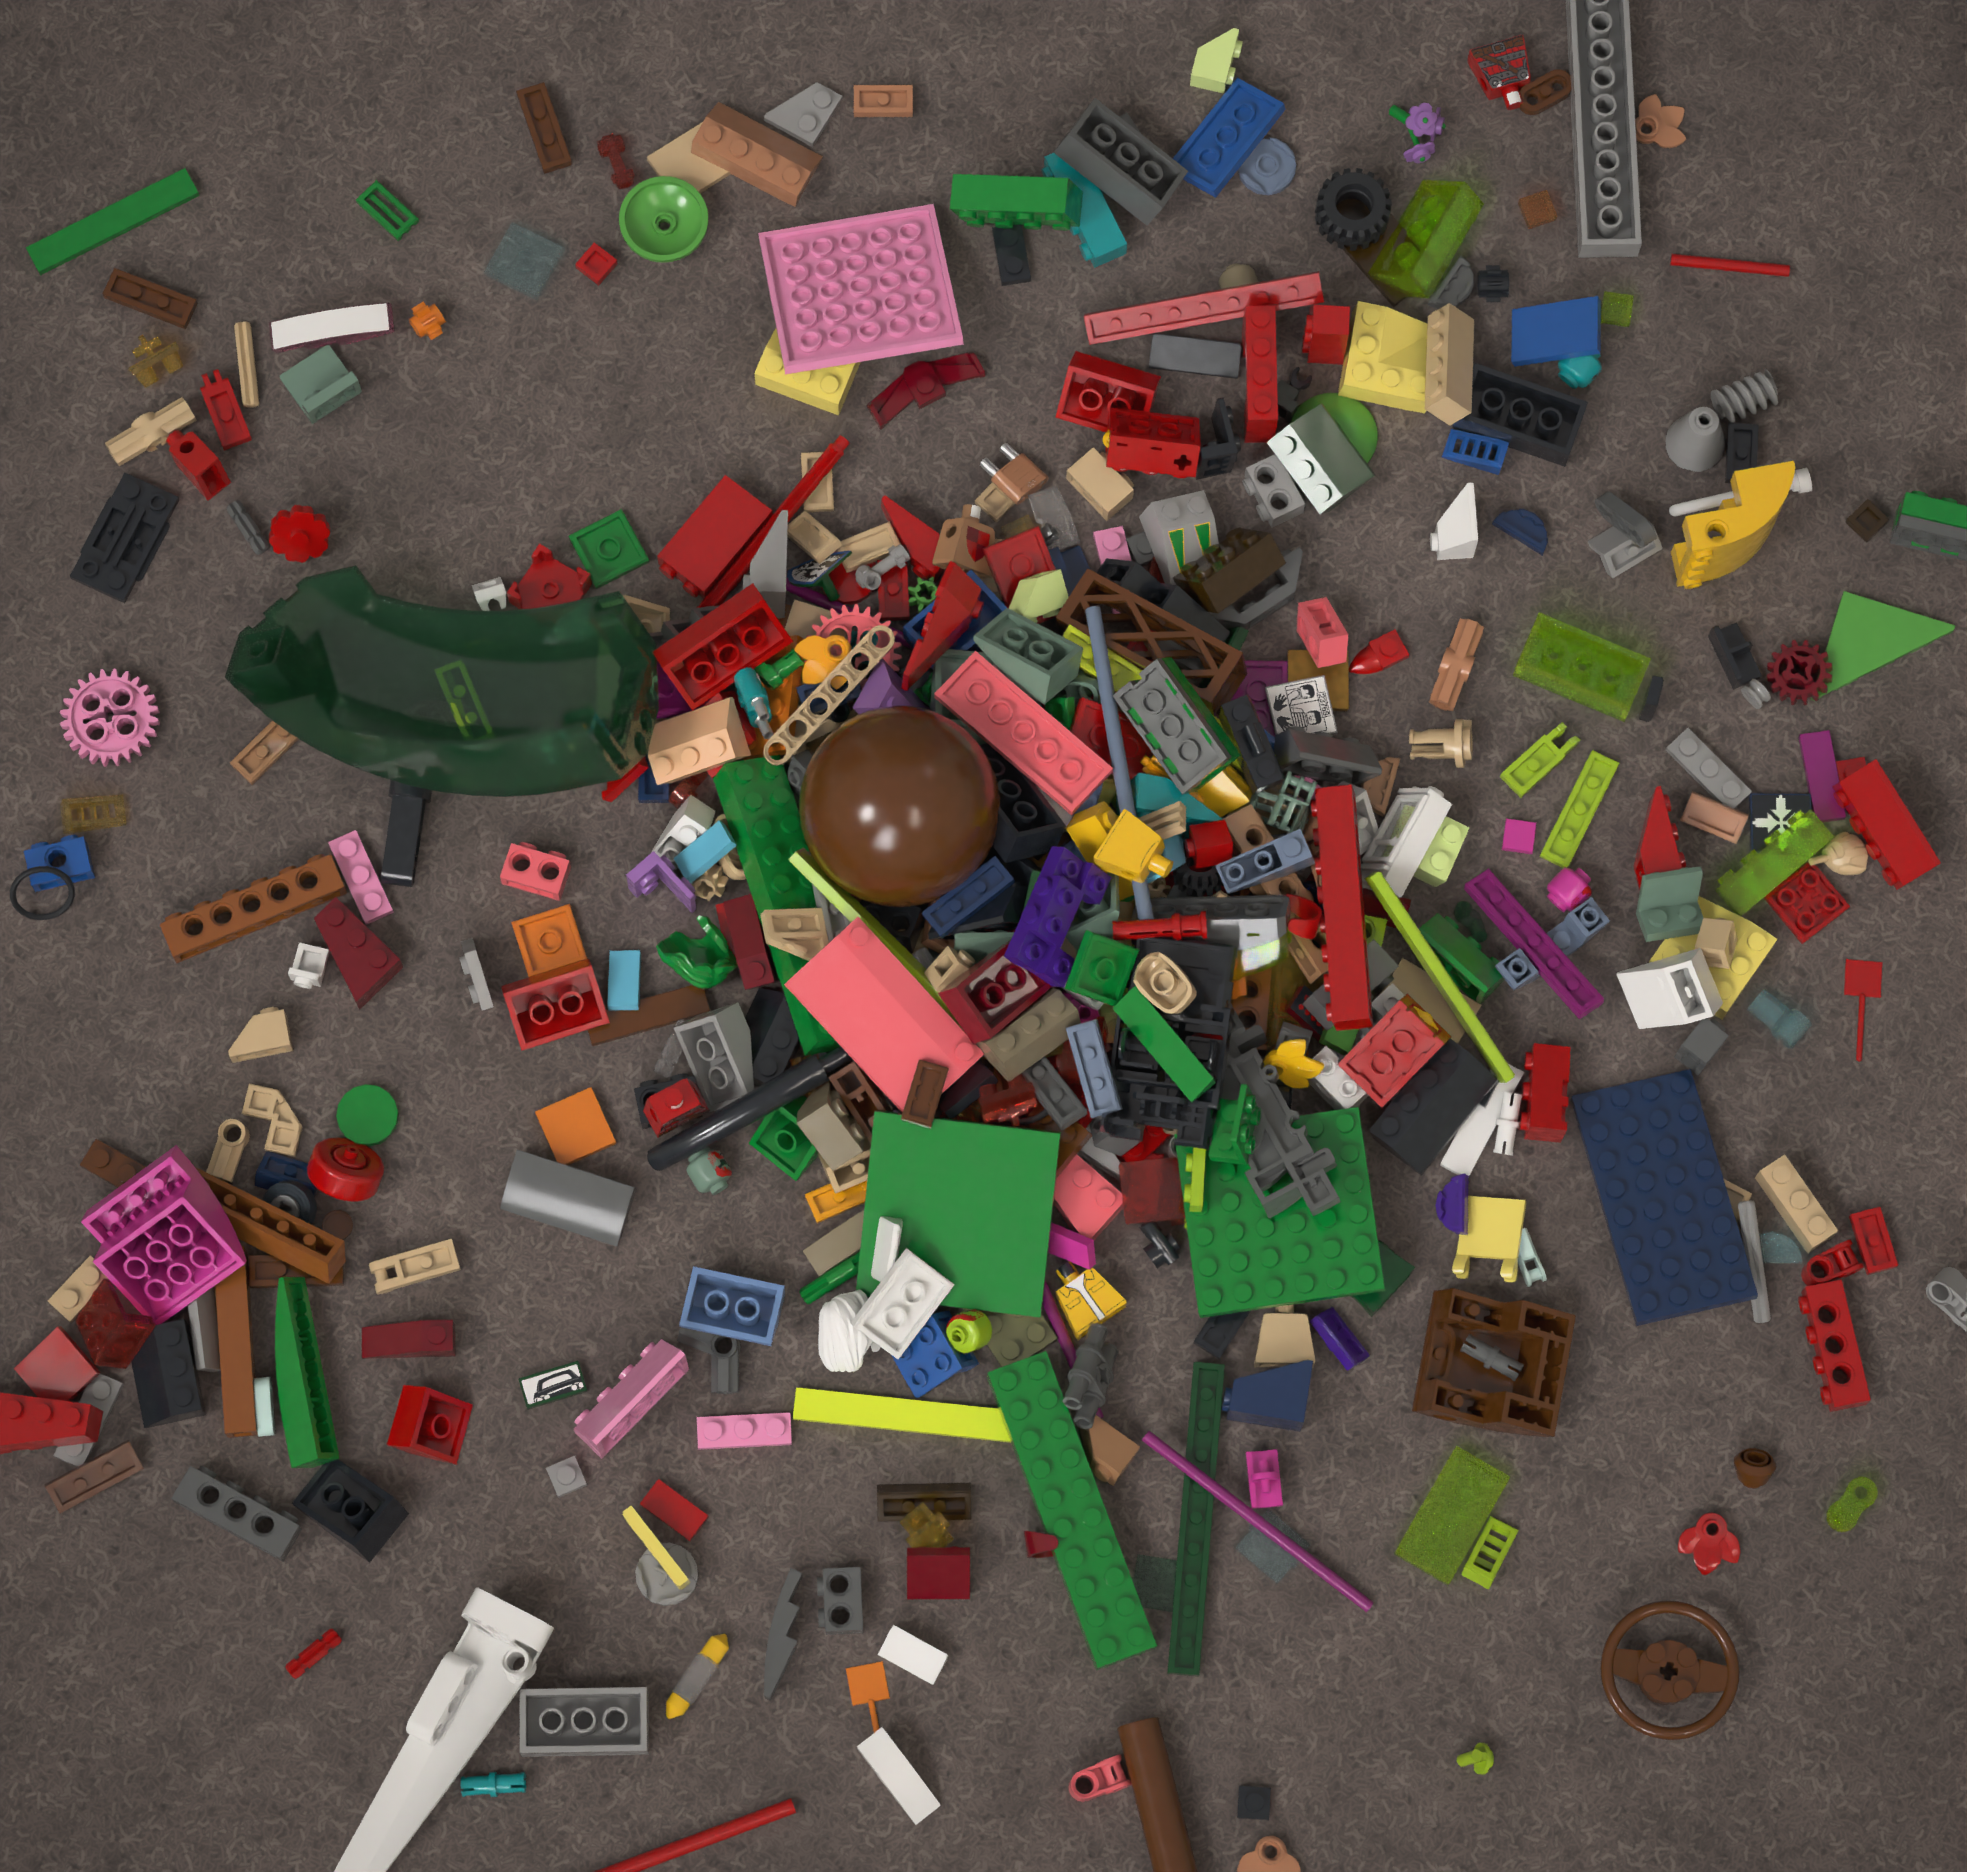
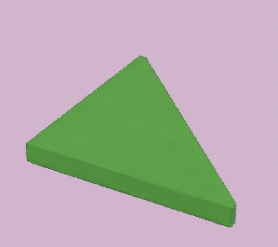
M1844 591L1825 650L1828 653V660L1825 663H1832L1833 670L1828 672L1832 675V683H1825L1828 687V692L1822 693L1819 691V699L1870 672H1874L1909 653L1931 644L1945 635L1953 633L1955 625ZM1819 669V673H1818V676H1817V679H1816V681H1817V680H1818V678H1819V675H1820V669Z

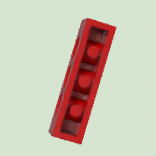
M1842 1279L1806 1286L1801 1291L1802 1296L1798 1297L1801 1314H1807L1809 1326L1805 1327L1806 1337L1809 1345L1814 1344L1816 1356L1813 1357V1366L1816 1375L1821 1374L1824 1386L1820 1387V1395L1823 1405H1828L1830 1412L1867 1405L1871 1398ZM1822 1309L1828 1310L1833 1316L1832 1323H1823L1818 1317V1311ZM1832 1339L1838 1342L1840 1352L1836 1354L1830 1353L1825 1346L1826 1340ZM1833 1371H1844L1847 1375V1383H1837L1833 1378Z

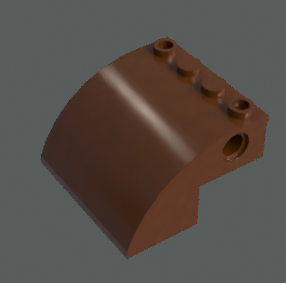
M1455 1288L1434 1290L1412 1412L1452 1423L1497 1432L1555 1437L1576 1315L1525 1300L1503 1303ZM1469 1334H1472V1336L1493 1348L1495 1345L1501 1348L1500 1352L1520 1363H1524L1521 1372L1508 1366L1509 1369L1519 1374L1515 1382L1492 1367L1490 1369L1485 1368L1483 1362L1460 1351L1464 1343L1476 1349L1474 1345L1466 1342Z

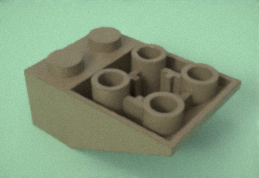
M831 1072V1073H829L827 1076L830 1077V1076H832L834 1073ZM829 1079L828 1082L815 1088L799 1109L797 1125L833 1171L863 1152L865 1134Z

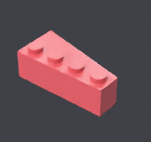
M1078 1155L1072 1159L1056 1178L1054 1205L1073 1232L1093 1240L1100 1235L1127 1204V1197Z

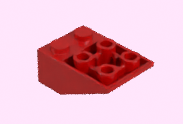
M1661 786L1655 788L1649 801L1633 865L1639 890L1643 875L1653 872L1679 870L1686 867L1683 852H1678L1675 842L1679 840L1676 824L1670 823L1668 812H1671L1670 800L1667 794L1663 795Z

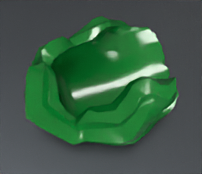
M699 915L696 919L706 932L705 937L702 939H690L683 933L675 931L668 938L660 941L656 948L662 961L683 979L697 988L706 989L720 985L727 978L729 972L738 967V964L719 928L711 923L709 917Z

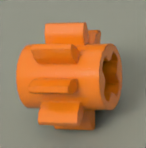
M423 301L412 308L414 316L408 320L419 338L426 335L430 340H433L443 333L441 325L446 323L435 304L428 307Z

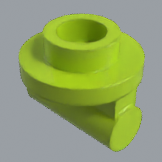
M1477 1743L1474 1750L1460 1754L1457 1757L1459 1766L1464 1767L1474 1764V1771L1481 1775L1486 1774L1494 1762L1493 1752L1486 1743Z

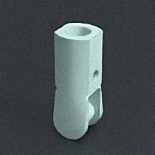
M1523 1228L1518 1264L1527 1287H1530L1532 1282L1540 1279L1544 1282L1547 1278L1528 1229ZM1534 1260L1536 1268L1527 1271L1525 1263Z

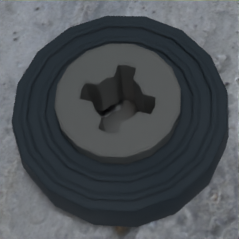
M294 1180L281 1181L271 1186L263 1196V1201L283 1211H289V1214L309 1224H312L315 1220L317 1213L316 1200L311 1190L302 1183Z

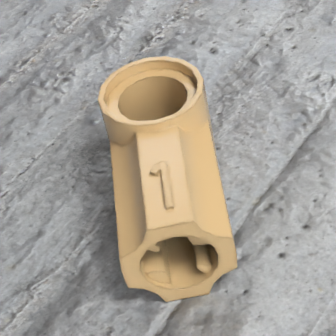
M237 1119L225 1120L218 1129L219 1137L206 1173L230 1183L233 1182L244 1147L248 1144L250 1138L249 1130ZM234 1127L240 1128L241 1137L235 1142L227 1141L228 1131Z

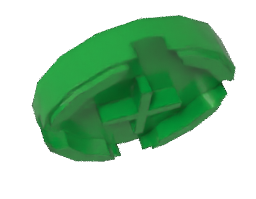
M365 1084L354 1087L344 1094L338 1104L336 1117L339 1129L347 1139L370 1147L383 1143L397 1127L399 1113L396 1102L389 1092L379 1086Z

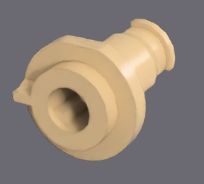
M1455 719L1454 728L1427 729L1416 732L1414 729H1410L1409 744L1443 743L1442 745H1412L1410 759L1415 760V757L1455 759L1456 768H1464L1465 761L1472 760L1473 756L1472 720Z

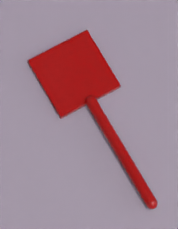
M1846 959L1844 995L1859 996L1856 1060L1860 1062L1862 1061L1865 997L1881 998L1882 962Z

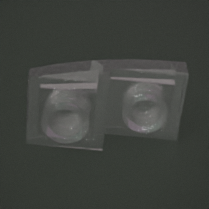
M1057 486L1028 495L1036 524L1041 523L1043 528L1049 522L1052 524L1051 529L1055 527L1060 534V538L1048 546L1049 550L1056 547L1060 550L1080 543L1071 514Z

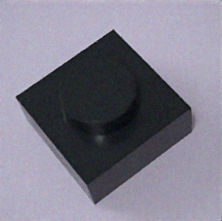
M1239 1786L1237 1818L1269 1821L1271 1788Z

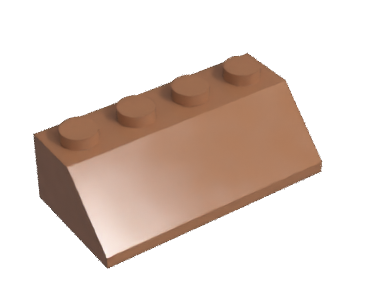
M720 102L705 117L692 141L691 147L692 154L729 171L730 174L794 207L799 202L823 156Z

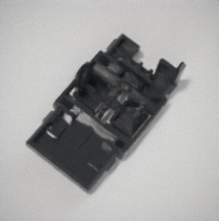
M1171 937L1135 939L1134 947L1138 948L1139 952L1126 988L1129 991L1136 986L1133 980L1137 965L1150 953L1160 952L1168 956L1185 972L1196 990V997L1192 1003L1179 1014H1168L1152 1004V1006L1165 1021L1173 1022L1172 1029L1176 1034H1178L1179 1024L1186 1023L1185 1031L1223 1036V1040L1196 1036H1186L1185 1045L1217 1082L1191 1103L1178 1086L1171 1083L1172 1079L1166 1072L1165 1082H1158L1157 1074L1119 1070V1059L1120 1065L1126 1068L1158 1072L1160 1065L1128 1027L1123 1028L1125 1023L1117 1015L1110 1067L1123 1110L1109 1114L1102 1113L1100 1132L1106 1133L1110 1137L1143 1141L1145 1125L1178 1129L1177 1138L1174 1140L1175 1145L1209 1150V1137H1212L1214 1118L1212 1116H1214V1110L1220 1111L1221 1108L1218 1101L1219 1097H1222L1232 1030L1230 1016L1234 1015V1009L1229 1008L1228 1001H1231L1234 983L1231 981H1233L1237 946L1187 939L1176 941V939Z

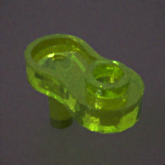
M1857 1477L1848 1483L1843 1495L1830 1505L1826 1511V1520L1831 1529L1837 1532H1847L1855 1527L1861 1513L1871 1506L1877 1498L1878 1490L1875 1483L1867 1477ZM1859 1486H1863L1867 1490V1495L1862 1499L1855 1495V1490Z

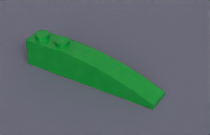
M281 1277L278 1281L275 1320L276 1379L280 1411L291 1468H314L340 1457L305 1277Z

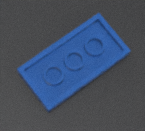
M1237 78L1174 156L1173 159L1188 170L1183 180L1216 198L1286 110L1284 103Z

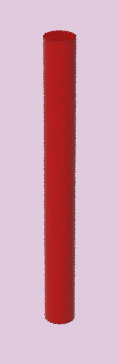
M1671 254L1670 259L1671 266L1789 277L1790 265L1681 254Z

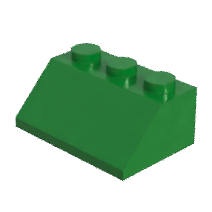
M1437 913L1423 924L1419 930L1455 985L1469 998L1482 1004L1504 981L1503 976L1495 967L1499 961L1492 956L1488 958L1480 951L1482 947L1475 939L1470 936L1466 938L1458 931L1459 926L1450 917L1445 916L1443 918Z

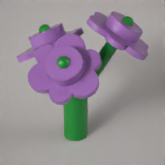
M1421 103L1418 107L1413 106L1410 108L1409 113L1397 105H1393L1389 109L1390 116L1406 125L1414 144L1412 149L1405 151L1403 154L1407 162H1425L1435 152V137L1437 134L1441 135L1446 127L1444 124L1445 117H1441L1440 114L1441 107H1437L1436 113L1432 112V107L1429 103ZM1423 134L1430 135L1433 142L1420 144L1418 137Z

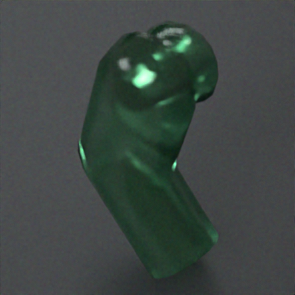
M1468 901L1458 902L1454 910L1456 920L1470 930L1472 938L1478 943L1484 942L1488 936L1481 915L1472 908Z

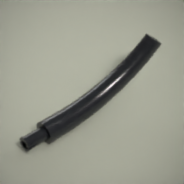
M841 1046L818 1059L814 1054L732 1103L651 1148L647 1154L649 1164L653 1169L662 1171L828 1082L827 1075L853 1061V1059Z

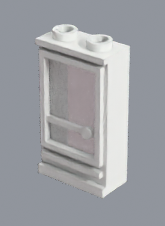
M1416 786L1412 788H1399L1398 793L1400 795L1396 796L1361 860L1363 861V864H1361L1363 888L1371 889L1364 878L1373 872L1379 871L1383 874L1398 898L1402 897L1452 806L1450 802L1443 798L1444 793L1432 786H1428V788Z

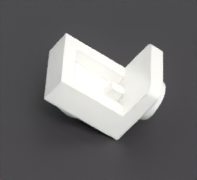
M299 943L293 967L289 968L288 975L294 981V985L306 989H311L312 985L321 987L330 954L329 949Z

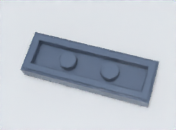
M1095 1019L1067 1027L1066 1031L1090 1117L1095 1118L1102 1116V1113L1109 1114L1123 1110L1098 1020Z

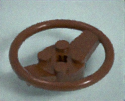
M1679 1601L1652 1602L1640 1606L1624 1616L1613 1628L1605 1642L1600 1668L1606 1697L1619 1717L1635 1730L1650 1737L1665 1740L1690 1738L1707 1731L1719 1722L1729 1710L1735 1698L1740 1673L1735 1646L1724 1627L1706 1611ZM1657 1614H1680L1700 1622L1711 1631L1723 1650L1727 1666L1697 1659L1694 1650L1674 1640H1661L1652 1643L1646 1650L1617 1649L1626 1632L1639 1621ZM1666 1664L1672 1666L1671 1670H1675V1675L1671 1676L1669 1681L1663 1679L1664 1674H1660V1669L1665 1668ZM1614 1676L1638 1685L1641 1692L1650 1701L1661 1705H1674L1688 1698L1691 1694H1723L1711 1712L1702 1719L1686 1726L1662 1727L1641 1719L1626 1706L1617 1691Z

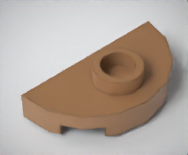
M1387 757L1378 761L1382 768V774L1361 784V788L1367 790L1373 812L1382 817L1386 813L1400 758Z

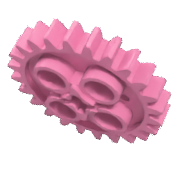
M101 669L100 678L97 679L92 673H89L90 682L88 683L79 679L78 683L81 688L79 690L69 689L73 699H63L64 704L69 709L60 710L61 716L67 719L60 723L62 729L68 730L63 736L66 741L73 740L69 745L71 749L75 751L80 748L78 754L81 759L90 754L89 760L91 764H95L98 758H101L104 767L108 765L109 759H113L116 766H119L121 757H124L130 763V754L133 752L141 757L142 753L139 747L141 745L151 747L147 736H157L156 731L151 726L160 725L158 718L153 717V715L160 713L158 706H151L157 700L154 695H147L150 692L149 686L146 684L140 687L141 680L138 676L130 682L128 671L120 678L116 669H113L111 676H107L105 671ZM120 696L130 697L126 705H116V700ZM89 702H100V705L96 710H86V706ZM134 711L137 712L135 716L129 715ZM108 713L114 714L111 722L106 721ZM84 720H91L87 724L83 723ZM124 725H134V730L130 734H120V730ZM94 730H104V735L100 739H90V735Z

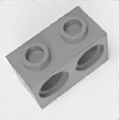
M1276 454L1246 468L1245 479L1242 482L1248 495H1254L1259 503L1256 505V509L1263 522L1268 520L1271 528L1304 513L1305 503L1287 469ZM1266 474L1273 481L1269 484H1263L1258 480V477ZM1275 500H1281L1287 507L1278 510L1271 503Z

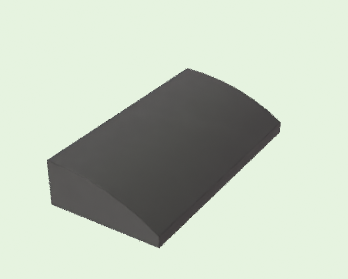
M516 1150L500 1209L618 1247L637 1188L534 1154Z

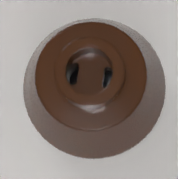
M1744 1449L1734 1457L1737 1478L1748 1488L1755 1489L1765 1485L1776 1470V1462L1773 1457L1761 1449Z

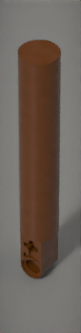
M1159 1718L1144 1719L1118 1727L1117 1730L1153 1872H1198Z

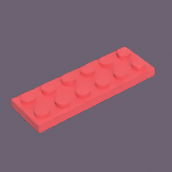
M976 650L934 693L936 700L1071 816L1113 772V768Z

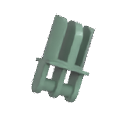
M1288 771L1267 824L1274 825L1284 800H1288L1278 829L1283 831L1286 829L1297 804L1300 806L1291 825L1290 833L1298 830L1307 806L1309 807V802L1317 782H1307L1304 780L1305 777L1300 776V778L1292 776L1291 771ZM1288 784L1296 787L1293 795L1285 792ZM1300 789L1308 792L1305 800L1297 797Z

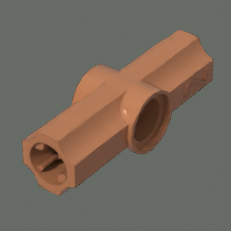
M1460 618L1450 647L1446 648L1438 670L1440 674L1437 682H1435L1429 703L1439 709L1453 711L1463 683L1467 682L1475 660L1474 654L1484 629L1478 622Z

